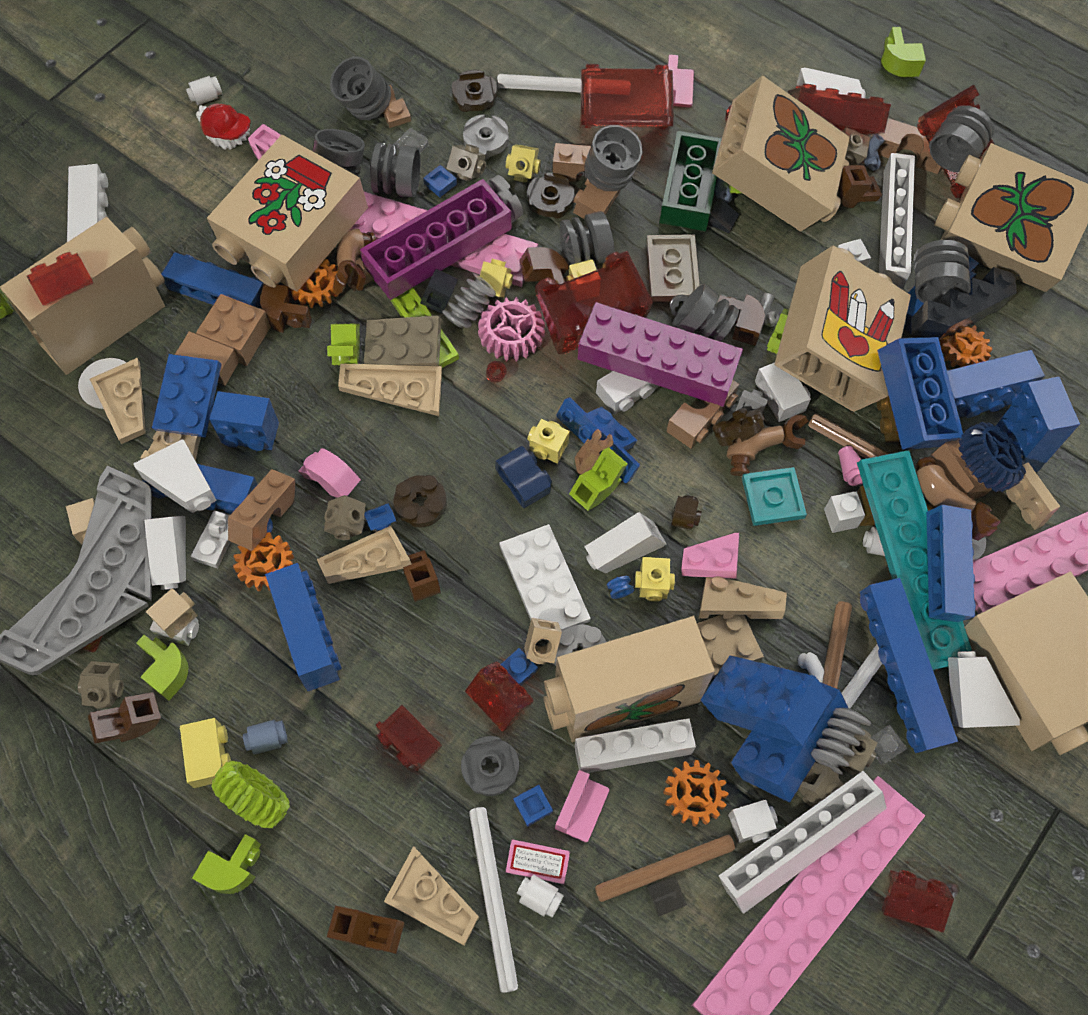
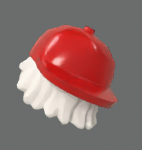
M212 104L208 107L201 105L196 113L204 135L217 147L221 146L223 149L228 148L231 150L236 147V144L242 145V141H246V136L250 134L248 132L250 131L249 127L251 124L249 117L238 113L230 105Z

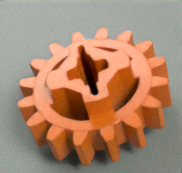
M327 259L324 260L297 292L290 288L293 300L299 299L302 306L308 302L310 308H313L314 303H318L320 307H323V301L325 300L331 303V296L338 297L333 292V282L337 273L336 265H330Z
M974 325L972 328L964 327L963 330L943 338L939 343L942 354L945 355L944 361L950 360L952 367H955L956 364L964 367L988 361L991 357L989 353L992 351V347L987 346L990 339H984L982 336L985 333H978L976 331L977 326Z
M267 532L265 538L259 542L253 551L238 546L241 554L234 555V559L238 563L233 565V567L238 572L237 576L240 581H245L248 588L255 584L257 591H261L262 587L266 585L270 591L265 574L293 565L290 560L294 558L292 551H289V544L287 542L282 543L283 540L279 535L273 540L271 533Z
M695 760L693 767H690L687 761L682 764V771L675 767L672 771L675 778L668 776L666 783L671 787L665 788L663 794L669 795L671 798L665 804L666 806H674L671 815L675 816L680 813L682 815L681 823L683 824L689 818L692 819L693 826H697L699 819H702V822L707 825L710 822L709 815L714 819L719 817L720 814L716 808L723 810L726 807V804L721 801V799L728 796V792L721 790L725 786L726 780L718 781L717 777L720 771L716 770L711 773L709 771L710 763L701 768L699 760ZM691 775H700L703 778H693ZM678 784L682 789V798L680 800L677 797ZM713 786L715 793L714 802H712L713 799L709 796V788ZM698 788L701 793L693 798L690 793ZM688 808H699L702 812H693L688 810Z

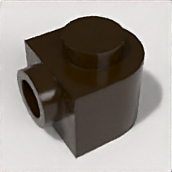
M689 495L677 497L671 526L692 530L693 525H699L702 511L697 510L699 501L696 497Z

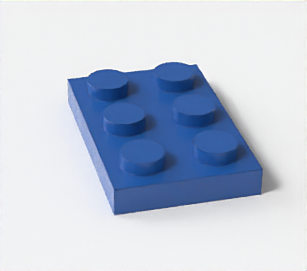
M169 354L152 428L155 431L206 438L222 364L218 360Z

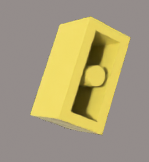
M215 718L181 725L180 731L187 783L193 788L212 784L213 779L216 777L215 774L220 767H223L226 762L231 761L229 754H225L224 743L228 742L226 727L224 725L221 726Z

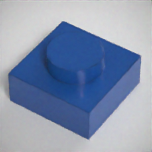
M441 165L423 178L424 185L439 197L457 184L456 178Z
M389 504L369 510L364 514L371 531L374 529L382 530L396 521Z
M518 648L499 665V670L518 689L538 671V667L530 659H527L526 654Z
M540 785L513 798L527 827L553 813Z

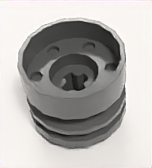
M350 57L337 65L332 73L330 80L331 92L354 117L360 120L374 119L382 114L389 105L391 98L390 86L368 60L362 57Z
M972 106L953 108L930 141L929 151L931 157L944 169L959 172L968 155L976 158L981 157L983 150L991 141L995 131L992 120L986 113Z
M608 125L601 128L594 136L584 164L585 174L589 182L604 191H618L625 188L630 183L642 155V144L638 136L629 128L621 125Z
M323 129L317 131L314 135L313 152L359 177L361 172L360 163L363 160L365 147L364 141L360 137L343 130Z
M376 143L370 165L372 191L380 194L384 189V193L389 195L395 184L398 196L414 198L420 179L421 155L419 147L402 145L397 155L394 144L390 143L386 148L385 143Z
M598 211L586 214L584 217V227L578 217H573L571 222L568 219L561 220L560 242L568 266L588 261L590 256L596 265L614 260L613 236L604 212Z
M954 240L932 241L916 251L914 255L915 293L921 302L925 303L927 299L938 302L950 288L969 294L971 291L968 270L969 255L968 248L963 243Z
M703 283L684 301L674 317L672 325L675 328L691 333L695 331L694 334L721 342L734 325L739 309L734 305L729 306L727 299H722L716 303L718 293Z

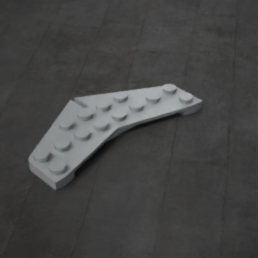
M109 466L105 468L98 482V493L76 565L69 576L9 630L5 629L0 634V662L27 674L38 675L149 607L147 602L127 594V591L152 602V584L144 520L152 519V493L148 484Z

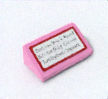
M511 840L506 873L530 878L535 875L544 881L564 884L570 851Z

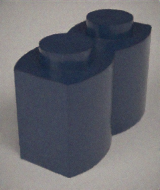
M520 446L496 460L495 469L503 482L510 488L518 503L523 508H526L550 493L552 480L545 470L541 471L536 466L537 459L531 450L527 451L523 446Z

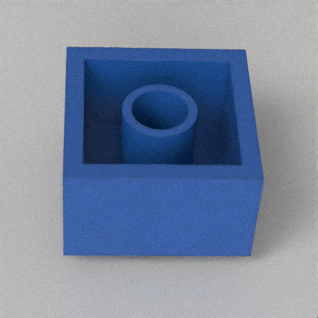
M217 391L210 421L221 443L229 447L246 446L256 451L263 449L272 450L279 422L270 399Z

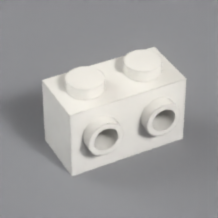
M772 363L758 370L755 383L763 393L764 398L768 400L769 407L778 422L805 412L811 399L809 390L801 384L800 380L776 367L775 363Z

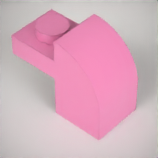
M323 448L318 453L314 452L308 456L303 463L304 465L298 471L304 478L319 482L334 497L348 496L361 480L345 462Z

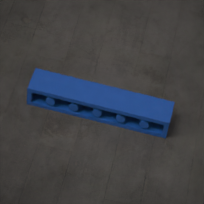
M896 578L867 586L860 591V603L868 615L870 621L869 630L878 644V656L881 663L885 665L888 674V685L895 694L898 703L897 711L901 719L904 720L909 745L913 747L915 753L958 742L901 579Z

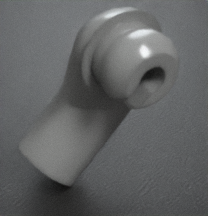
M764 293L760 300L765 313L763 324L766 326H774L779 320V314L775 315L776 311H771L770 309L774 300V296L770 293Z

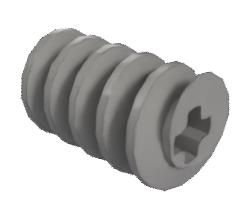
M473 273L476 277L475 281L471 279L466 280L470 288H460L464 296L455 294L454 297L458 304L449 302L448 305L452 311H442L451 322L461 328H470L472 323L469 319L476 320L478 318L476 312L481 313L484 310L482 304H489L488 296L494 297L496 295L493 287L475 273Z
M844 707L836 708L833 711L835 718H830L827 722L831 729L828 728L822 731L825 739H819L817 741L819 749H813L811 752L812 757L819 764L830 767L833 772L843 774L838 769L839 765L849 766V763L843 756L855 755L849 748V745H860V742L854 737L855 734L861 736L866 734L859 726L861 724L871 725V722L866 717Z

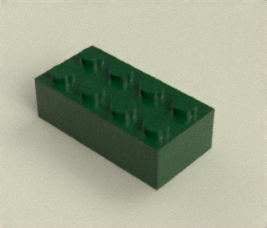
M677 131L659 223L706 231L717 177L712 172L722 138Z

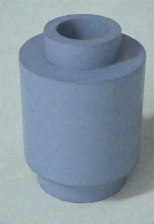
M274 719L247 727V733L243 734L245 748L247 751L252 750L253 755L281 748V744L288 743L282 720L276 722Z

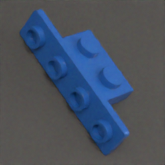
M570 397L566 398L556 414L557 418L583 443L587 439L591 440L594 431L597 429L601 431L602 437L600 440H605L609 434L612 435L613 445L610 449L628 464L620 478L624 483L630 482L640 464L626 450L632 448L637 439L603 407L586 413Z

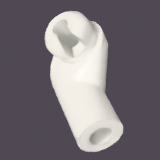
M810 652L800 654L798 665L803 669L807 668L810 675L815 676L819 682L823 683L825 671L818 657Z

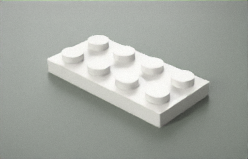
M549 524L499 543L530 620L531 618L558 622L561 630L572 625L590 622L588 611Z

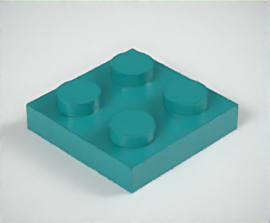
M794 467L743 474L742 482L753 526L805 519L807 513Z

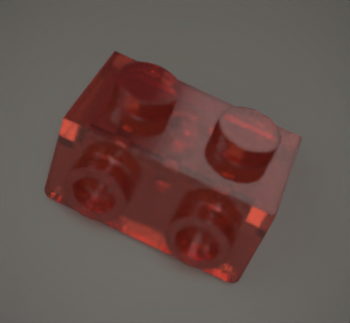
M66 252L55 258L57 260L56 263L49 266L43 263L30 269L31 274L26 277L43 306H47L94 284L78 253L72 255L71 252Z
M496 661L480 669L465 690L502 732L508 729L522 710L530 706L534 701L526 689L520 686L508 671Z
M403 705L383 723L379 721L375 724L379 732L376 737L386 748L392 745L399 752L396 758L407 769L412 766L418 771L442 747L441 743Z
M890 870L888 875L890 885L882 908L883 914L944 933L954 902V898L947 885L936 879H929L927 881L917 878L915 874L906 870H900L899 872Z

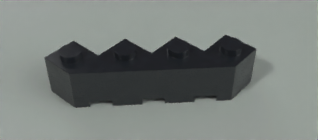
M993 267L982 280L973 277L970 279L971 291L969 294L950 288L938 302L927 299L911 317V337H938L940 342L943 338L963 330L964 327L970 324L973 325L984 319L987 315L996 313L1017 293L1016 274Z

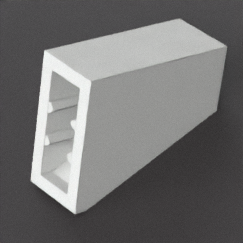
M809 68L800 69L796 85L801 102L821 117L860 112L862 103L866 100V93L858 79Z
M184 439L134 463L136 470L143 480L191 513L197 510H204L211 503L217 501Z
M638 512L586 545L585 548L589 554L586 558L594 570L597 569L608 573L667 544L656 524Z
M185 516L144 520L152 586L161 585V590L178 588V583L186 581Z
M975 651L958 652V657L948 658L953 726L968 728L1020 725V719L987 657H976Z

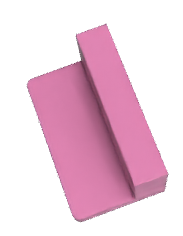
M669 55L665 106L692 107L694 71L677 69L678 55Z
M579 770L556 822L555 829L587 843L607 798L609 788L590 780V774Z

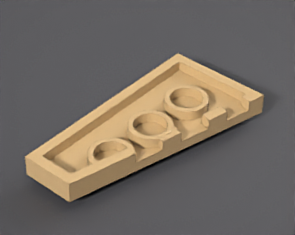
M340 364L338 387L342 392L439 416L442 366Z

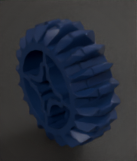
M981 422L971 426L961 435L959 440V451L962 453L961 459L966 462L965 467L970 469L971 475H974L979 483L983 482L987 489L991 488L995 492H1004L1013 488L1024 479L1026 470L1023 467L1025 464L1022 460L1023 455L1019 453V447L1015 446L1013 439H1010L1006 432H1002L997 425L993 426L990 422Z

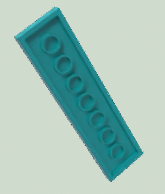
M904 451L862 459L857 462V466L892 579H901L932 669L949 666L948 658L958 657V652L972 651L963 621L952 622L929 618L926 515L928 509L910 452Z

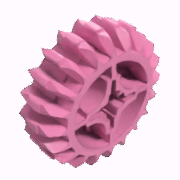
M506 297L503 303L496 300L495 306L488 305L487 311L482 312L481 319L478 322V336L483 347H487L489 354L495 352L497 359L503 355L506 362L509 357H514L517 362L521 355L527 359L528 352L535 354L536 347L541 346L542 339L545 336V322L540 311H536L534 304L528 306L527 300L519 303L517 297L514 301H509ZM499 321H502V323L497 325V328L493 329ZM531 329L530 332L524 338L521 337L523 334L526 333V330Z

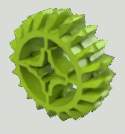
M229 761L223 767H220L215 774L216 777L211 785L215 796L219 797L220 802L224 803L228 809L234 811L236 815L244 818L245 821H250L262 828H273L287 814L286 811L290 807V802L286 794L281 791L279 786L273 783V780L268 779L265 774H261L257 769L251 768L248 764L244 765L241 762Z

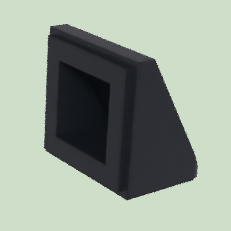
M718 198L710 213L708 225L730 233L739 214L724 200Z

